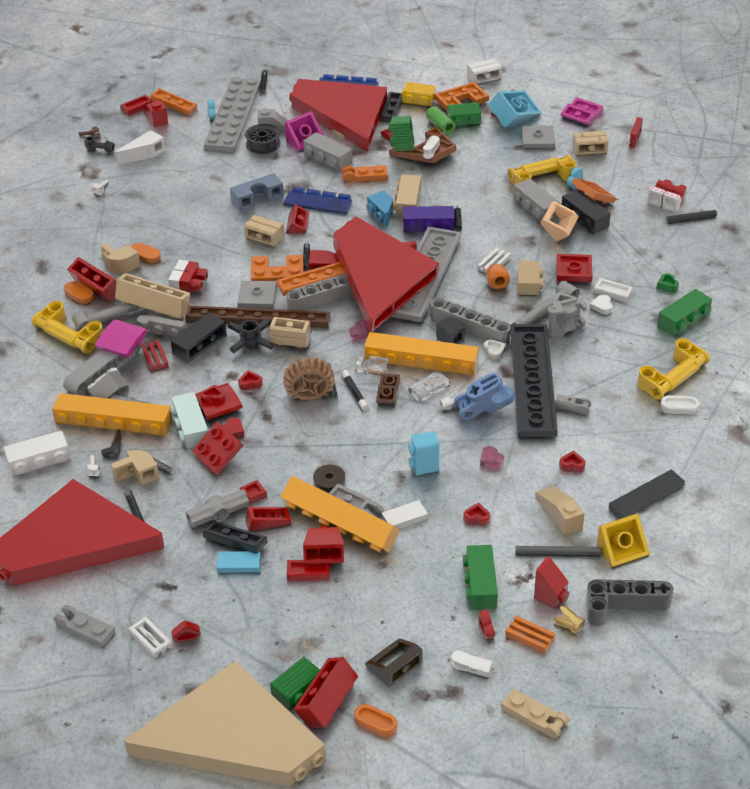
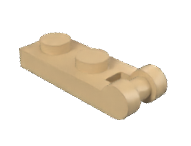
M516 689L512 690L501 705V710L554 739L561 733L560 729L565 727L570 721L565 713L556 712Z

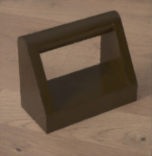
M398 638L368 660L365 665L390 688L423 663V649L415 643ZM399 649L404 652L387 666L379 664Z

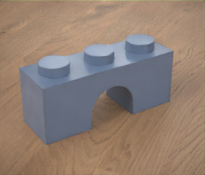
M273 173L231 187V202L239 211L254 207L255 197H265L269 201L284 196L283 182Z

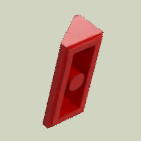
M294 205L289 212L286 232L305 233L309 211Z

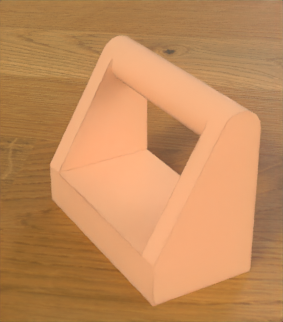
M552 201L541 224L554 241L557 242L570 235L579 216L575 211ZM554 212L560 218L558 225L549 221Z

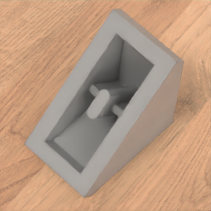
M116 370L108 372L88 392L92 397L110 399L129 384Z

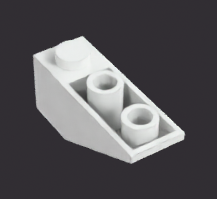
M151 130L115 151L117 164L122 165L157 156L165 151L164 137Z

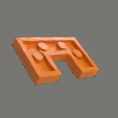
M475 82L434 94V99L446 111L447 105L462 104L460 101L469 98L472 102H478L479 105L489 101V95Z
M286 255V266L269 267V256L251 257V281H276L304 272L303 255Z

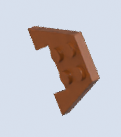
M436 126L425 132V138L427 139L431 136L440 138V144L432 158L426 159L423 157L425 152L423 146L427 141L415 146L413 151L394 152V148L389 150V155L436 163L440 159L450 156L457 149L456 145Z

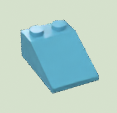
M525 90L499 91L488 103L491 112L497 116L500 124L505 128L515 127L542 114Z

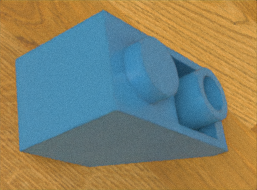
M383 190L367 196L366 208L385 227L389 225L393 214V198Z

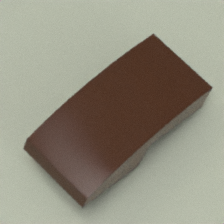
M381 373L376 403H396L400 385L399 374Z

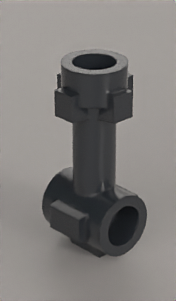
M93 136L86 137L84 141L88 152H94L96 148H100L110 153L115 149L114 142L108 140L105 143L95 142Z

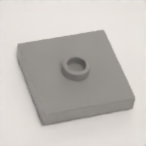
M522 126L523 148H555L553 126Z
M241 281L237 302L238 308L273 309L277 288L276 281Z

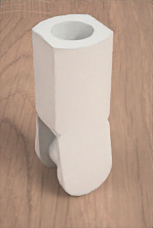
M431 136L428 139L427 143L423 146L425 151L423 154L424 158L430 159L433 157L440 144L439 137Z
M462 651L452 653V667L454 669L468 671L489 678L493 668V661L472 656Z

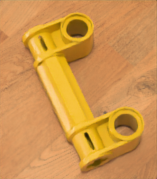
M566 154L565 157L561 158L554 157L521 165L515 169L508 168L507 175L513 185L527 179L532 180V177L557 172L562 180L567 182V179L571 176V171L577 167V163L569 154Z
M52 301L34 315L32 319L34 327L42 328L45 333L75 349H81L84 354H90L96 348L95 344L103 333L102 323L99 321L89 322L79 332L64 325L63 323L67 320L61 301Z
M678 339L675 342L673 359L680 364L665 375L652 366H642L639 370L637 386L654 399L661 400L665 393L674 390V388L697 372L701 365L707 364L710 361V356L707 351L696 346L688 339Z

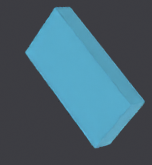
M249 551L218 552L217 573L260 572V551L257 554Z

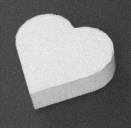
M599 295L590 303V309L603 315L610 314L612 312L610 297Z
M487 340L484 342V351L491 360L500 359L507 348L506 343Z

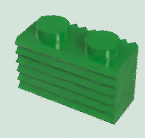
M478 102L447 105V116L455 122L456 126L481 124V109Z
M393 116L391 122L388 123L389 132H392V137L390 138L391 147L394 146V152L413 151L415 142L411 116Z
M303 656L270 683L271 695L289 710H292L320 669Z

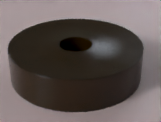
M323 465L317 468L313 474L314 486L327 493H330L337 484L344 486L346 482L344 470L337 465Z

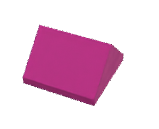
M312 111L285 122L286 142L298 151L304 149L303 141L317 132L323 135Z

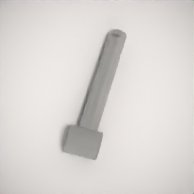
M562 281L557 286L555 295L512 324H531L548 312V307L552 306L559 292L578 299L580 290L568 282Z
M123 303L89 315L85 311H77L72 316V321L78 331H80L91 321L103 322L142 308L131 303Z

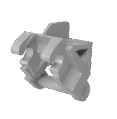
M559 292L552 306L548 307V337L564 336L565 333L576 329V323L585 327L586 321L580 315V308L584 312L587 311V304L581 299L577 300L574 296Z

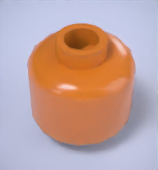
M494 264L487 269L486 280L491 288L501 290L509 284L510 275L505 266Z

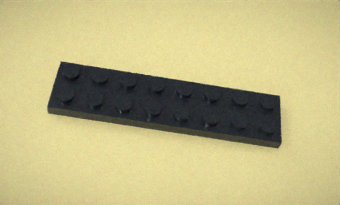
M510 324L518 437L557 436L558 429L547 324Z

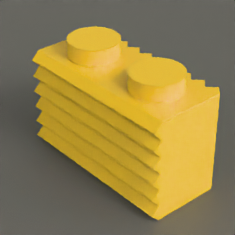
M407 81L402 90V103L432 107L435 100L436 86L432 84L427 85L426 83H409Z

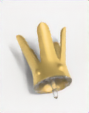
M567 604L566 608L564 606L560 607V610L564 613L562 614L563 619L559 617L553 618L554 621L558 622L554 624L568 628L576 635L581 630L586 631L583 628L586 620L581 616H577Z

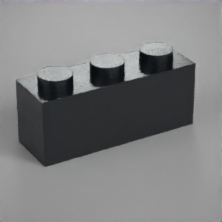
M577 189L562 196L561 205L575 211L579 216L577 222L591 233L595 234L609 227L611 213Z
M208 313L170 340L172 354L189 363L227 336L225 321L212 313Z

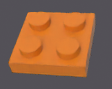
M576 177L572 181V184L577 187L576 190L578 189L582 193L588 194L587 196L593 201L598 200L604 204L607 202L614 204L617 199L595 182Z

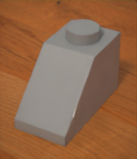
M263 108L257 110L258 124H270L277 127L280 133H285V122L289 120L274 109Z

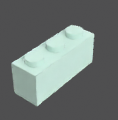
M191 392L172 397L173 405L170 406L172 417L176 416L174 418L176 429H180L178 431L180 441L185 442L187 449L195 448L208 433L195 393Z

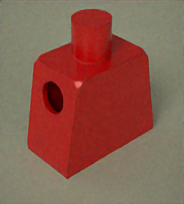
M322 525L319 528L308 529L303 542L304 564L344 563V542L339 528H329L326 525Z

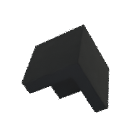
M448 317L436 324V337L441 342L460 344L465 340V327L454 318Z

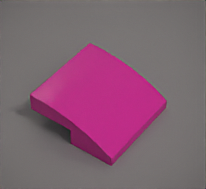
M576 97L571 104L568 103L560 115L590 125L600 116L604 108L602 105Z
M115 319L100 335L95 346L98 349L129 358L135 346H140L148 330Z

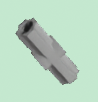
M239 490L224 497L213 495L206 500L205 504L186 511V518L191 528L211 520L222 522L229 517L230 513L249 506V500L244 490Z

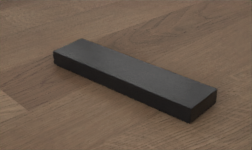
M671 469L610 502L608 508L620 519L633 515L682 488L685 485V480Z

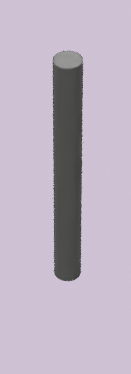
M515 546V554L601 555V547Z

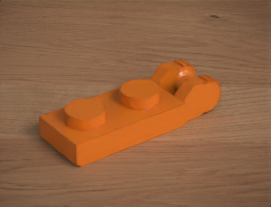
M387 165L368 167L344 166L342 168V178L345 182L381 181L388 179Z

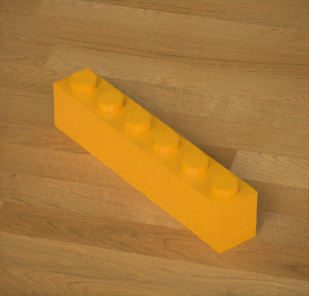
M369 332L364 346L365 360L473 376L475 375L479 360V347L373 332Z
M59 393L52 408L55 423L113 430L120 429L121 431L166 436L172 422L171 407L159 404Z
M291 476L280 496L286 501V506L294 510L297 507L302 509L301 513L309 518H313V516L318 517V522L329 527L332 524L339 528L340 533L345 536L347 532L352 534V539L361 544L364 541L370 543L369 547L379 553L382 550L389 553L400 532L395 526L294 476Z

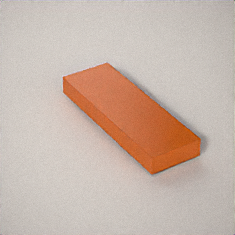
M158 88L150 95V100L162 101L165 106L188 116L197 109L196 103L161 88Z

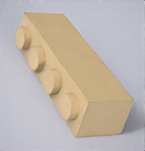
M125 273L117 279L115 299L121 300L123 303L137 305L142 309L153 310L158 314L169 315L174 319H181L188 313L190 293Z

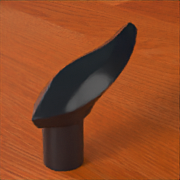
M117 429L111 447L101 450L103 457L117 454L120 450V429Z

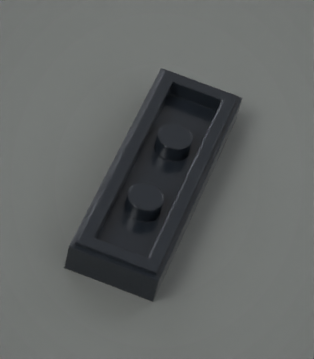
M388 93L380 114V121L391 122L393 116H398L402 105V93Z
M213 521L203 531V538L255 554L268 543L266 536L217 521Z

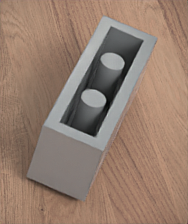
M317 132L303 141L305 155L339 171L344 166H348L353 162L351 148Z
M531 179L514 185L513 199L540 221H542L552 201L560 204L557 199ZM555 212L550 220L558 217Z

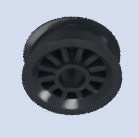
M258 124L248 128L245 132V138L247 139L246 148L256 154H267L277 150L280 146L278 138L280 132L278 128L270 124Z

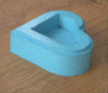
M213 99L207 100L209 120H214L216 116Z
M575 167L571 171V176L567 179V186L569 188H576L572 184L575 177L583 179V170L581 168Z

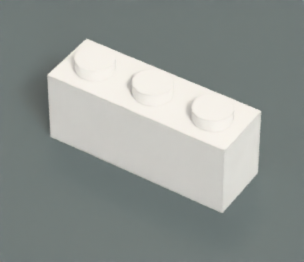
M62 430L4 447L12 476L71 460Z

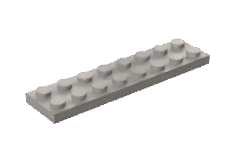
M231 78L204 142V150L235 152L259 92L260 79Z
M427 227L417 251L439 263L438 276L390 317L422 322L430 301L433 299L458 245L461 232Z

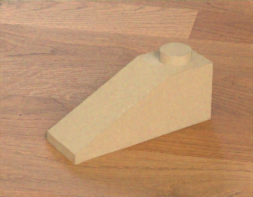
M554 486L535 493L563 536L583 530L584 512L575 499Z

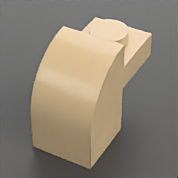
M107 243L101 246V257L107 263L108 271L112 273H127L140 266L139 253L131 246L126 245L119 250H115Z
M127 451V458L111 463L112 474L116 483L133 476L137 478L140 485L159 479L157 464L153 457L145 451Z

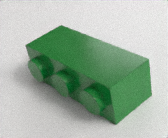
M697 289L692 290L659 312L657 326L670 335L676 336L692 324L697 323L704 316L710 314L712 298Z
M492 545L466 546V554L462 555L463 567H467V571H464V583L469 584V587H466V601H470L471 609L497 608L498 591Z

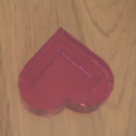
M363 320L356 322L355 326L349 329L350 338L354 340L367 339L370 332Z
M493 446L483 448L480 466L491 468L503 466V454L498 453L497 449Z

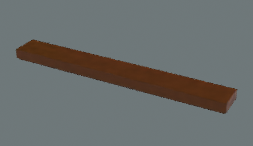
M189 306L188 313L185 316L186 322H197L208 313H212L224 320L226 324L230 322L242 324L247 320H254L260 324L266 318L272 322L273 317L310 321V328H329L331 313L325 311Z

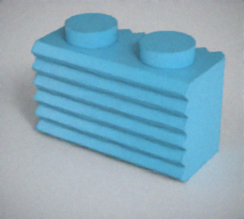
M435 431L411 436V443L408 444L411 457L408 458L410 469H414L416 476L440 471V444Z

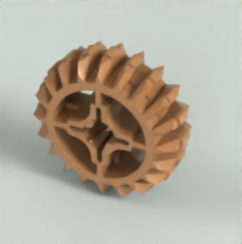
M310 356L309 359L303 357L301 361L296 359L295 364L290 363L289 368L285 370L283 383L288 395H291L293 399L299 398L300 401H309L317 398L321 399L323 395L328 396L329 391H332L335 376L330 364H327L325 360L321 361L319 357L313 359Z

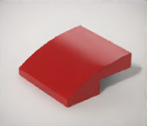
M228 383L218 386L225 392L226 400L221 404L202 403L200 399L201 392L195 394L202 415L207 420L243 408L240 399Z

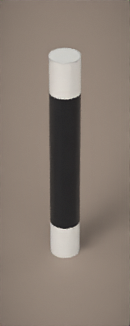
M343 370L341 375L363 411L368 410L369 405L348 371Z

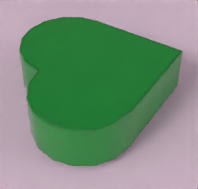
M665 273L657 282L656 289L676 292L679 288V282L675 280L672 274Z

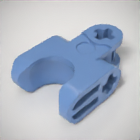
M490 373L471 383L466 393L458 395L454 399V404L456 407H459V418L461 420H470L482 412L491 414L511 404L515 399V392L509 386L503 385L502 378L498 374Z

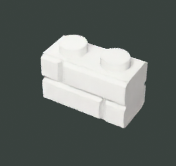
M495 58L467 65V78L476 84L498 80L502 77V66Z

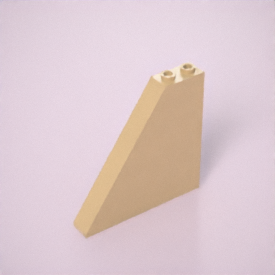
M236 661L124 739L126 751L130 757L285 786H291L296 781H301L314 767H319L326 759L325 744Z

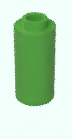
M433 106L428 109L426 118L445 135H449L455 130V122L438 107Z

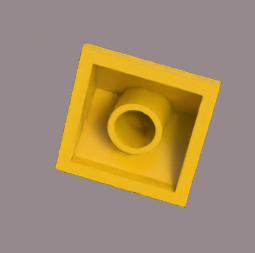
M638 513L599 526L597 547H601V553L611 567L650 554Z

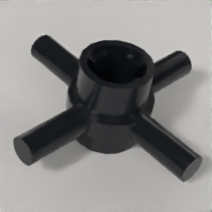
M266 318L260 324L254 320H247L241 326L230 322L228 328L240 334V340L230 347V351L236 353L243 346L252 349L259 345L270 350L273 349L274 343L262 338V331L271 324L270 319Z

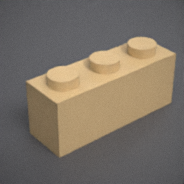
M401 174L400 181H397L395 200H393V210H396V217L403 218V207L418 206L421 192V175Z

